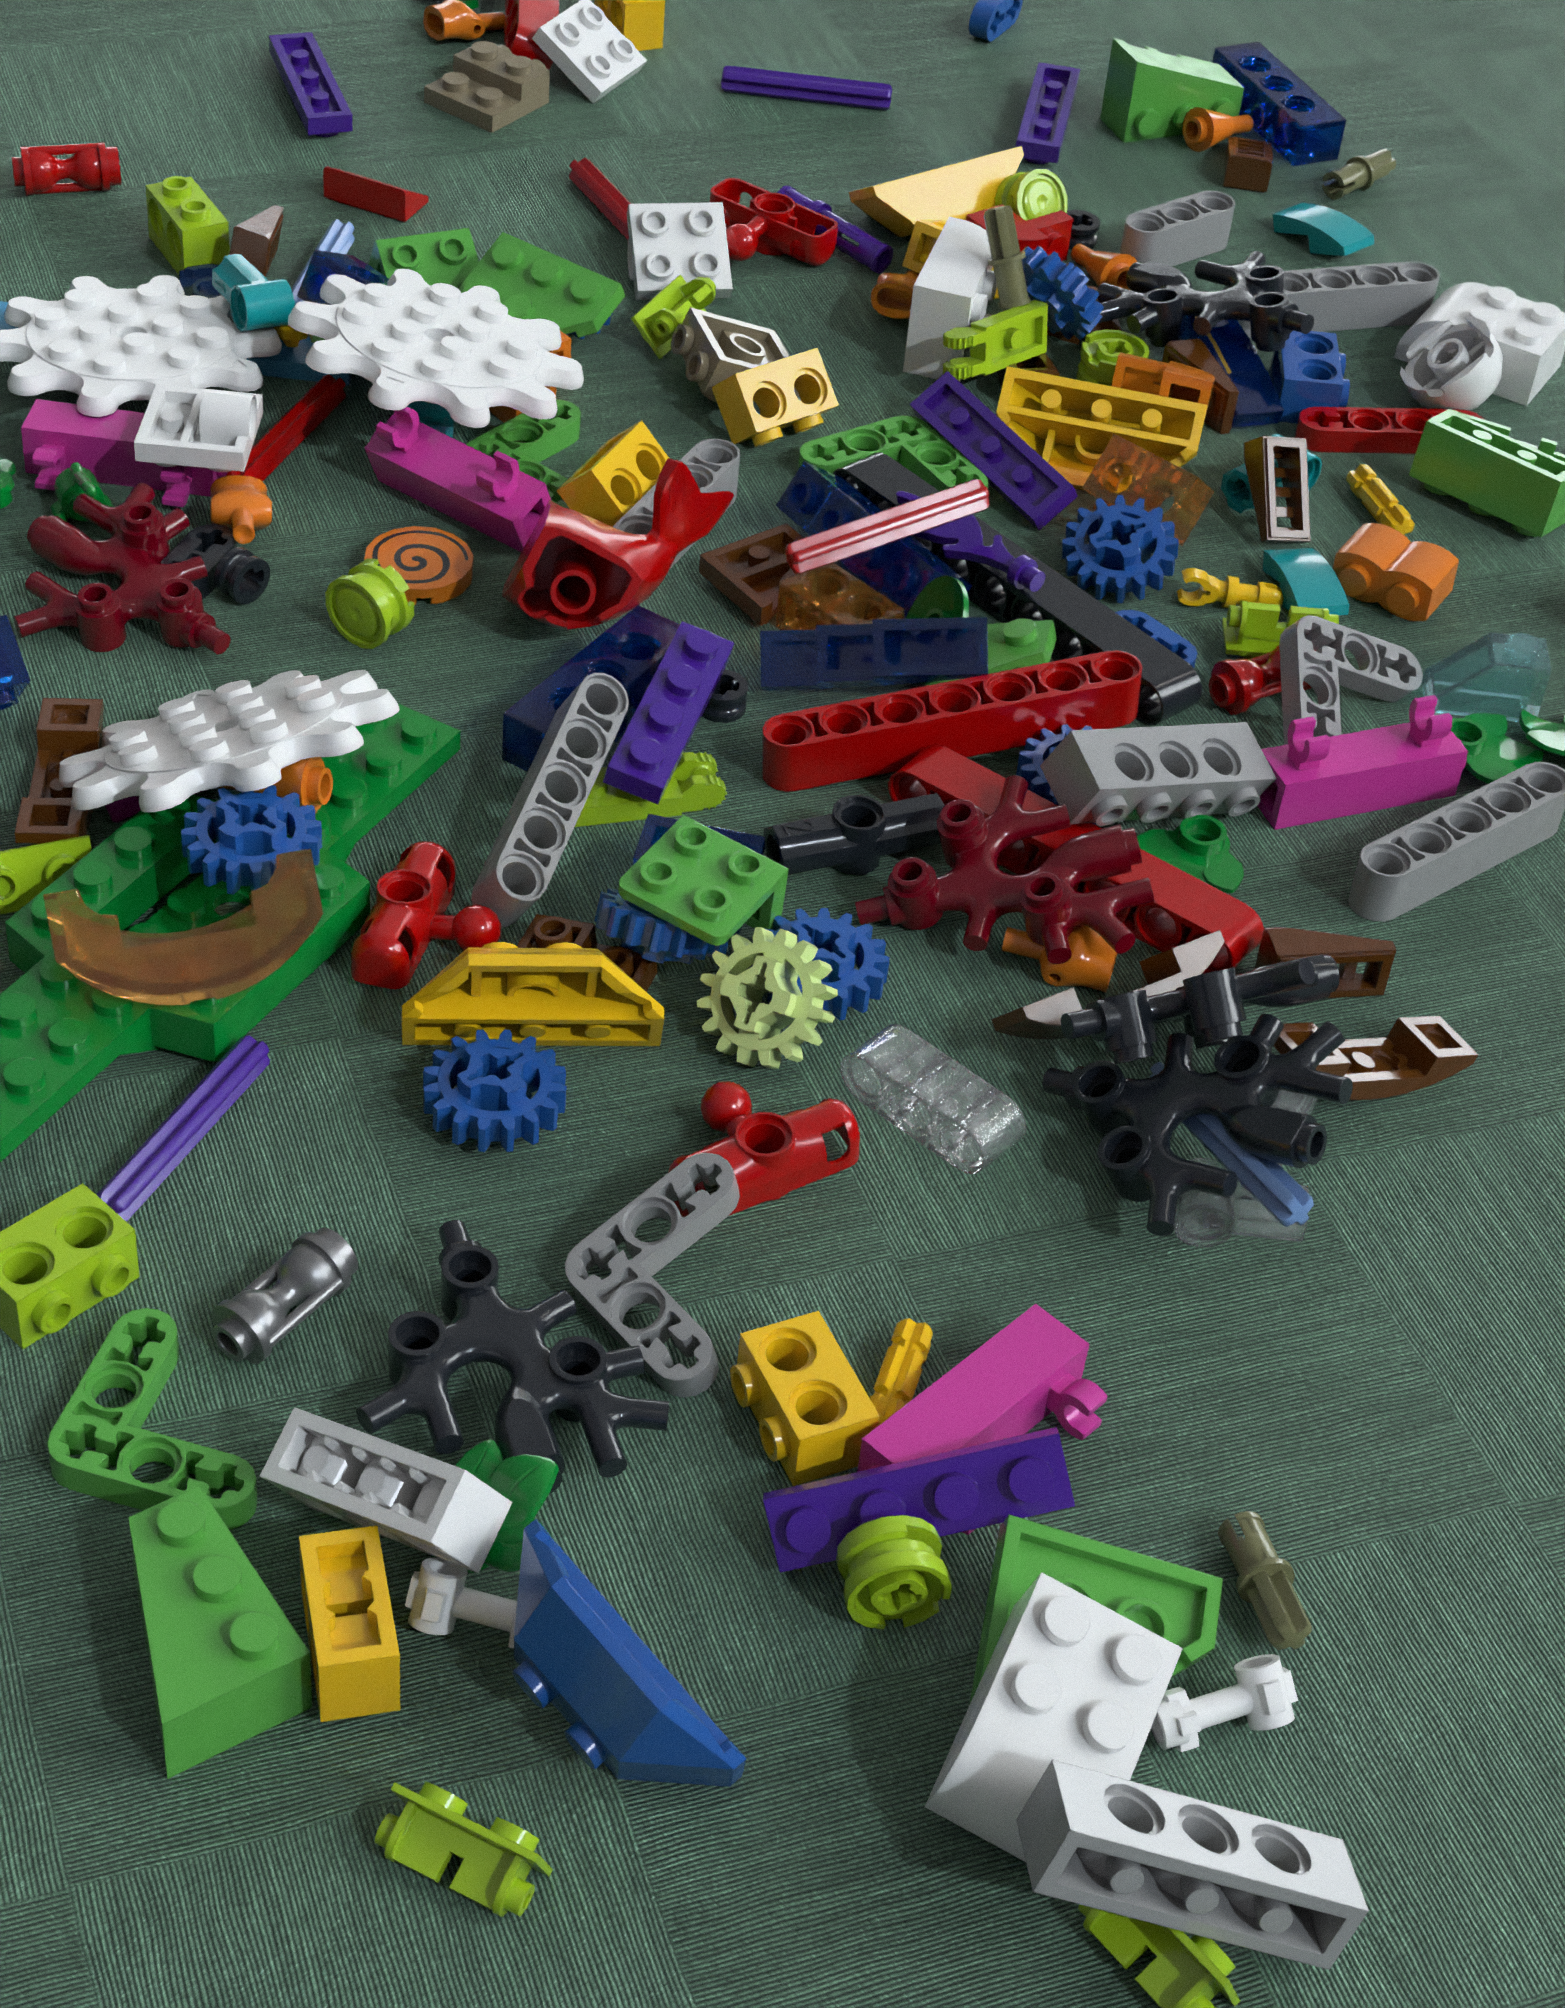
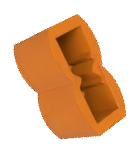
M1364 523L1336 552L1333 570L1347 596L1361 602H1378L1384 609L1397 617L1419 622L1426 621L1451 593L1459 559L1445 548L1424 541L1411 542L1402 533L1389 526L1378 523Z

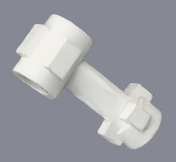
M438 1557L427 1558L422 1561L420 1572L415 1571L411 1578L405 1607L411 1609L408 1622L413 1628L426 1634L447 1635L453 1632L456 1618L510 1632L508 1647L514 1649L517 1601L464 1587L467 1577L466 1568Z
M1259 1655L1242 1660L1234 1666L1238 1681L1236 1685L1193 1699H1189L1186 1691L1181 1687L1167 1690L1151 1726L1158 1745L1163 1750L1175 1747L1180 1752L1200 1747L1198 1732L1202 1729L1245 1715L1251 1730H1270L1291 1723L1295 1719L1291 1703L1298 1701L1291 1671L1282 1667L1278 1655Z

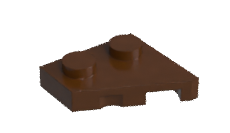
M787 523L700 554L699 573L760 626L767 624L814 570L799 575L794 574L788 565L785 547L788 543L804 537Z

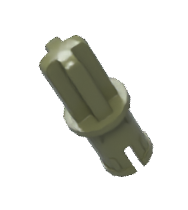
M1381 149L1366 157L1355 156L1349 159L1345 166L1324 175L1322 180L1326 182L1335 178L1333 181L1322 184L1324 193L1329 198L1337 200L1356 189L1365 191L1371 188L1375 180L1388 175L1391 170L1395 169L1396 159L1391 157V151L1387 149Z
M998 206L988 209L984 212V221L991 258L987 259V263L990 266L993 265L1000 300L999 307L1007 309L1028 304L1031 301L1030 297H1028L1022 259L1026 258L1025 251L1020 252L1013 210L1010 206Z
M1252 1511L1234 1514L1245 1538L1243 1536L1238 1537L1228 1518L1219 1527L1218 1536L1222 1545L1225 1546L1239 1576L1236 1588L1240 1598L1252 1604L1271 1646L1277 1650L1288 1647L1296 1650L1305 1644V1637L1311 1633L1312 1626L1292 1586L1295 1578L1293 1568L1288 1561L1279 1558L1267 1534L1261 1515Z

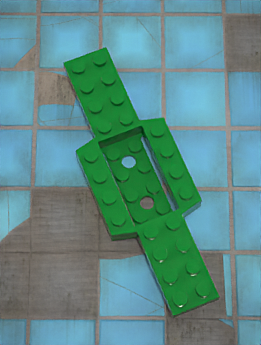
M398 703L400 710L397 714L384 720L356 726L364 740L363 746L359 749L339 756L322 757L325 767L331 770L333 789L328 803L322 805L315 814V820L321 821L322 825L320 862L314 866L307 865L308 878L304 881L291 876L287 877V890L280 891L272 884L263 885L261 896H254L250 886H241L232 895L227 894V883L224 881H220L210 887L204 885L202 873L186 888L172 892L168 896L167 904L150 919L131 927L127 933V938L107 956L87 963L190 874L188 859L183 857L181 830L185 829L184 815L186 812L198 813L197 800L200 798L209 799L213 802L218 801L193 794L181 804L163 811L142 812L140 810L6 920L5 927L9 960L25 974L0 994V1162L119 1055L160 1050L163 1048L217 1062L241 1037L254 1028L363 926L370 913V881L345 863L349 854L364 835L460 750L461 731ZM226 902H239L249 908L246 913L232 912L224 916L214 911L216 907ZM148 971H161L171 977L167 983L155 982L141 986L135 982V979L140 974Z

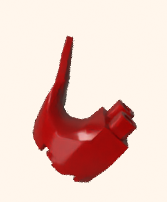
M668 458L656 484L652 529L647 534H632L621 531L549 500L504 584L502 597L535 620L559 629L586 628L625 616L653 594L665 579L678 553L706 536L713 529L729 506L734 495L729 491L701 493L689 468L682 461Z

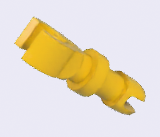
M1197 568L1182 570L1183 580L1186 584L1197 582L1202 586L1193 592L1184 591L1182 588L1177 590L1178 600L1188 606H1202L1205 603L1210 604L1218 601L1222 603L1223 608H1228L1229 605L1239 604L1241 600L1254 603L1280 605V607L1283 604L1282 591L1275 584L1258 581L1257 585L1240 583L1239 577L1227 576L1225 581Z

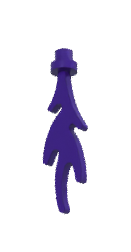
M898 491L896 493L899 504L921 498L905 491ZM974 515L915 535L944 545L943 553L945 558L974 561L1006 572L1007 582L1017 589L1027 588L1035 592L1045 582V573L1038 569L1037 562L1027 555L1014 558L1005 548L1001 535L994 536V542L991 546H984L982 530Z

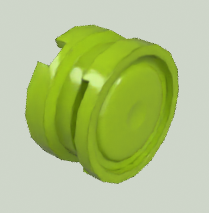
M1033 169L1027 172H1017L1006 177L998 186L995 206L1001 204L1010 206L1014 213L1027 221L1060 210L1067 213L1068 196L1064 184L1056 174L1047 169Z
M1111 329L1094 331L1086 335L1085 342L1081 343V361L1077 367L1076 378L1081 381L1111 386L1119 353L1149 359V347L1141 338L1132 333Z
M365 559L351 568L347 575H342L329 583L325 592V602L329 617L339 633L350 643L365 649H374L387 641L389 635L404 629L411 623L414 617V602H407L404 593L410 589L409 586L391 565L385 569L378 566V559Z
M906 1515L887 1516L863 1523L844 1537L837 1548L836 1562L841 1575L845 1579L843 1594L846 1608L854 1621L865 1627L884 1630L886 1626L885 1620L902 1619L905 1628L924 1622L940 1612L938 1601L941 1597L942 1599H950L952 1584L949 1572L943 1560L940 1559L942 1549L940 1536L932 1524L922 1518Z

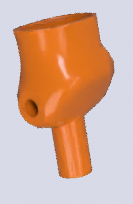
M444 0L441 4L429 5L425 8L423 24L427 34L437 41L450 38L476 40L485 31L504 30L505 14L503 12L476 14L459 0Z
M908 270L905 274H880L877 285L871 291L872 307L881 315L890 318L909 319L913 285L920 273Z
M224 476L212 483L210 487L212 524L224 525L232 529L235 541L240 544H248L253 541L255 531L264 529L271 524L272 501L267 496V487L263 481L252 476Z
M1084 925L1074 927L1073 932L1068 937L1072 956L1063 964L1050 963L1047 959L1044 945L1033 942L1028 937L1027 932L1007 927L1002 944V951L1039 960L1041 975L1048 984L1060 987L1083 986L1105 993L1107 992L1117 953L1098 933Z

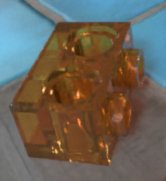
M1116 434L1112 435L1082 487L1093 498L1103 499L1107 506L1115 505L1117 495H1123L1125 505L1133 506L1135 501L1143 498L1145 499L1144 510L1147 512L1160 507L1164 500L1174 496V503L1170 510L1163 514L1162 522L1173 521L1175 524L1174 538L1179 539V545L1182 547L1214 493L1199 477ZM1132 475L1129 487L1117 493L1119 483L1125 477Z
M835 563L800 575L794 574L780 582L776 627L844 674L856 675L863 674L899 654L905 609Z

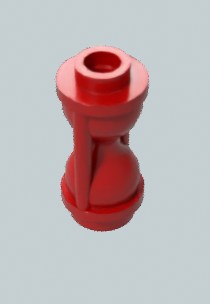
M105 142L20 147V157H11L14 185L24 186L25 195L110 191V186L121 185V170L117 146L106 147ZM73 154L70 158L67 159H59L53 156ZM65 178L73 179L76 181L72 183H57L61 179Z
M1278 645L1271 652L1251 659H1226L1217 662L1212 669L1209 680V693L1214 703L1219 707H1224L1231 715H1237L1245 712L1262 698L1282 692L1280 646ZM1303 681L1304 690H1309L1312 688L1308 683Z

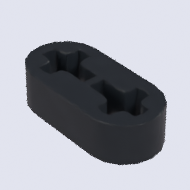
M202 525L190 531L160 564L178 563L201 556L208 576L192 583L200 590L202 599H204L216 588L214 575L218 563L228 551L237 548V541L233 537L232 529L224 525Z

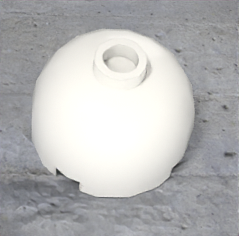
M1467 316L1465 319L1468 323L1454 326L1449 319L1428 329L1410 345L1405 354L1409 362L1405 370L1401 367L1400 375L1412 396L1421 406L1427 409H1462L1471 411L1483 404L1495 391L1501 380L1503 356L1496 339L1485 321L1473 316Z

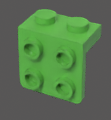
M462 228L375 240L367 271L371 283L386 284V286L395 270L410 269L419 273L430 286L436 283H444L459 288L478 264L479 260L470 229Z
M683 815L620 878L618 893L623 899L711 945L719 946L725 944L744 923L753 928L762 927L773 930L774 918L778 915L782 917L789 868Z

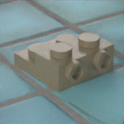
M478 41L473 43L471 47L453 55V72L446 73L442 78L424 86V103L493 133L549 103L550 70L546 69L540 60H531L525 56L513 55L505 45H496L489 41Z
M691 307L683 323L676 327L671 340L672 352L683 356L685 360L687 379L697 382L701 393L715 402L717 401L711 388L736 373L790 356L775 330ZM794 388L795 394H796V396H797V398H798V397H799V393H798L797 390Z

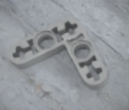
M1307 615L1302 617L1282 632L1279 642L1284 744H1288L1287 733L1290 722L1307 717H1314L1316 720L1313 737L1342 735L1339 685L1387 702H1396L1419 688L1423 678L1422 669L1417 658L1402 646L1317 616ZM1344 648L1348 649L1355 656L1359 664V670L1349 663L1345 656ZM1303 681L1314 689L1318 697V704L1314 703L1307 696L1303 689Z
M713 1153L695 1154L684 1160L576 1244L569 1252L565 1262V1274L578 1301L623 1348L638 1345L644 1359V1370L663 1390L673 1396L683 1398L696 1396L712 1385L719 1371L718 1358L707 1333L652 1276L727 1218L737 1207L740 1193L734 1170L728 1160ZM704 1182L710 1187L717 1184L719 1189L710 1195L705 1190L696 1192L694 1187L696 1184ZM674 1201L679 1202L682 1211L687 1208L689 1215L682 1217ZM658 1217L671 1222L669 1232L658 1241L648 1243L635 1238L637 1228L648 1219ZM624 1242L633 1259L628 1260L624 1250L619 1252L617 1246ZM597 1265L602 1270L610 1269L611 1274L601 1280L594 1274L588 1276L587 1271ZM650 1303L660 1308L657 1319L645 1328L632 1329L623 1324L626 1312L637 1304ZM670 1337L674 1346L684 1356L688 1358L695 1356L697 1363L687 1369L680 1363L673 1365L668 1349L664 1345Z

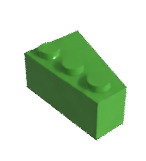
M1113 38L1100 119L1123 143L1183 135V121L1188 111L1192 108L1201 107L1231 116H1238L1244 87L1220 64L1180 54L1172 56L1160 53L1156 48L1148 46L1140 48L1128 45L1123 40Z
M1448 409L1427 420L1409 472V476L1424 482V487L1427 490L1439 495L1454 496L1468 503L1469 509L1475 513L1499 517L1511 523L1515 531L1526 536L1543 537L1565 523V455L1555 452L1558 442L1542 438L1540 445L1535 446L1508 437L1511 430L1510 427L1452 409Z
M200 1485L128 1517L135 1582L153 1683L167 1779L312 1708L309 1650Z

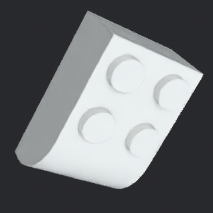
M949 217L913 285L903 372L939 379L943 375V363L954 358L970 357V348L953 350L944 347L943 334L956 327H970L971 323L992 316L991 314H986L987 302L993 300L997 285L995 274L992 270L993 265L990 266L987 263V259L991 258L987 232L982 227L954 217Z
M1466 282L1454 285L1444 291L1400 339L1394 358L1408 363L1409 360L1405 354L1410 345L1422 333L1436 324L1449 319L1454 326L1468 323L1465 319L1467 316H1473L1485 321L1496 339L1503 356L1501 380L1492 394L1527 406L1561 366L1565 352V313L1561 312L1553 304L1546 302L1536 303L1516 296L1515 292L1505 287H1491L1481 283Z
M1041 1572L1014 1605L925 1808L1026 1862L1016 1819L1051 1760L1054 1759L1130 1780L1183 1648Z

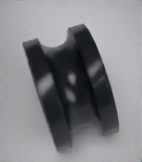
M1068 210L1067 214L1073 218L1069 249L1072 250L1077 244H1083L1090 249L1094 248L1097 245L1096 232L1100 227L1099 218L1087 211Z
M237 547L228 551L221 558L216 567L214 582L219 591L230 595L235 601L241 604H250L257 600L266 589L270 579V567L265 560L254 556L252 552L243 547Z
M724 670L702 717L719 723L733 722L740 719L746 712L745 697L748 690L746 679L739 673Z

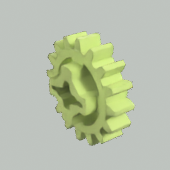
M756 927L753 934V943L740 935L732 936L731 942L734 952L728 956L715 950L712 957L720 967L716 975L706 973L701 974L700 977L704 984L712 987L711 996H705L697 1000V1007L711 1011L713 1017L702 1025L703 1031L714 1036L722 1035L718 1040L716 1049L731 1056L737 1053V1062L754 1067L760 1060L762 1066L779 1069L781 1053L786 1059L795 1062L802 1061L803 1053L800 1044L806 1041L820 1046L823 1040L815 1030L818 1022L833 1023L835 1018L831 1013L823 1010L824 1001L838 996L837 989L824 985L821 982L832 971L831 965L821 960L812 961L816 956L818 948L805 940L797 943V935L780 929L774 937L773 932L762 927ZM798 976L802 984V993L797 984ZM765 992L773 993L769 1005L761 1003ZM733 1007L737 1013L736 1019L734 1017ZM790 1025L785 1031L780 1033L781 1029Z

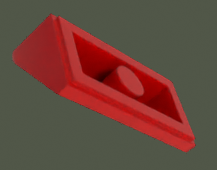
M325 166L323 169L324 197L402 222H406L428 203V196L329 166Z

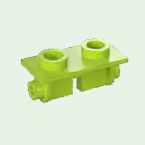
M680 274L630 318L640 331L643 339L650 345L659 359L671 350L673 333L676 327L683 323L689 308L706 311L705 307L714 301L716 296L715 283L707 277H696L686 283Z
M1241 600L1239 606L1229 605L1227 618L1223 617L1222 619L1225 654L1239 655L1251 659L1273 651L1279 645L1282 632L1302 617L1312 615L1339 624V616L1329 614L1328 608L1290 606L1287 622H1278L1280 605Z
M84 835L0 851V914L19 911L92 851L90 836Z
M425 1781L419 1794L394 1782L391 1791L406 1805L400 1817L392 1813L387 1814L376 1832L375 1843L385 1848V1858L392 1862H397L438 1883L452 1855L463 1859L449 1887L452 1891L492 1910L494 1914L503 1917L508 1911L521 1916L530 1904L535 1890V1885L525 1881L531 1868L550 1877L553 1871L547 1862L534 1852L540 1840L528 1831L499 1817L495 1818L490 1829L463 1817L468 1803L432 1783Z
M1079 1904L1078 1910L1086 1917L1083 1927L1089 1934L1094 1935L1125 1970L1147 1949L1156 1956L1135 1980L1160 2008H1216L1210 2000L1219 1991L1234 2007L1240 2002L1230 1980L1226 1977L1236 1967L1212 1939L1195 1934L1189 1938L1180 1930Z

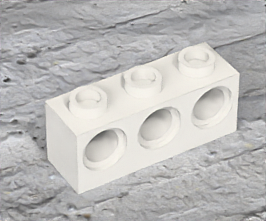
M295 1407L260 1474L261 1478L312 1509L358 1527L377 1525L379 1535L476 1573L480 1572L512 1504L510 1500L465 1469Z

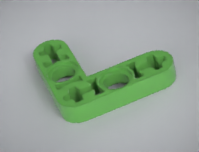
M557 399V413L551 419H537L521 413L466 444L490 457H493L496 451H500L516 459L519 463V471L546 484L551 501L570 509L556 491L568 479L539 462L574 444L579 439L581 411L574 403Z
M901 415L808 441L800 448L798 476L805 483L817 487L831 486V477L836 469L871 454L881 452L939 491L973 479L981 480L988 489V478L982 471L925 421L913 416Z
M150 1308L132 1310L121 1316L113 1325L50 1432L47 1446L52 1476L59 1485L69 1490L139 1510H146L200 1485L229 1530L236 1529L250 1520L256 1511L258 1503L257 1481L254 1468L247 1460L230 1453L141 1429L177 1365L179 1344L176 1323L169 1314ZM148 1340H155V1341H157V1342H148V1343H147ZM144 1346L138 1356L139 1367L134 1365L133 1347ZM112 1388H124L135 1395L129 1403L115 1408L104 1407L95 1401L100 1393ZM86 1447L96 1448V1451L86 1450L84 1452ZM83 1453L80 1459L70 1457V1454L80 1455ZM149 1462H163L173 1469L168 1478L156 1483H143L132 1476V1473L139 1466ZM110 1465L117 1467L116 1470H110ZM190 1474L195 1475L196 1480L188 1478V1476ZM225 1486L235 1488V1491L227 1490L224 1492L221 1499L210 1497V1494H219Z

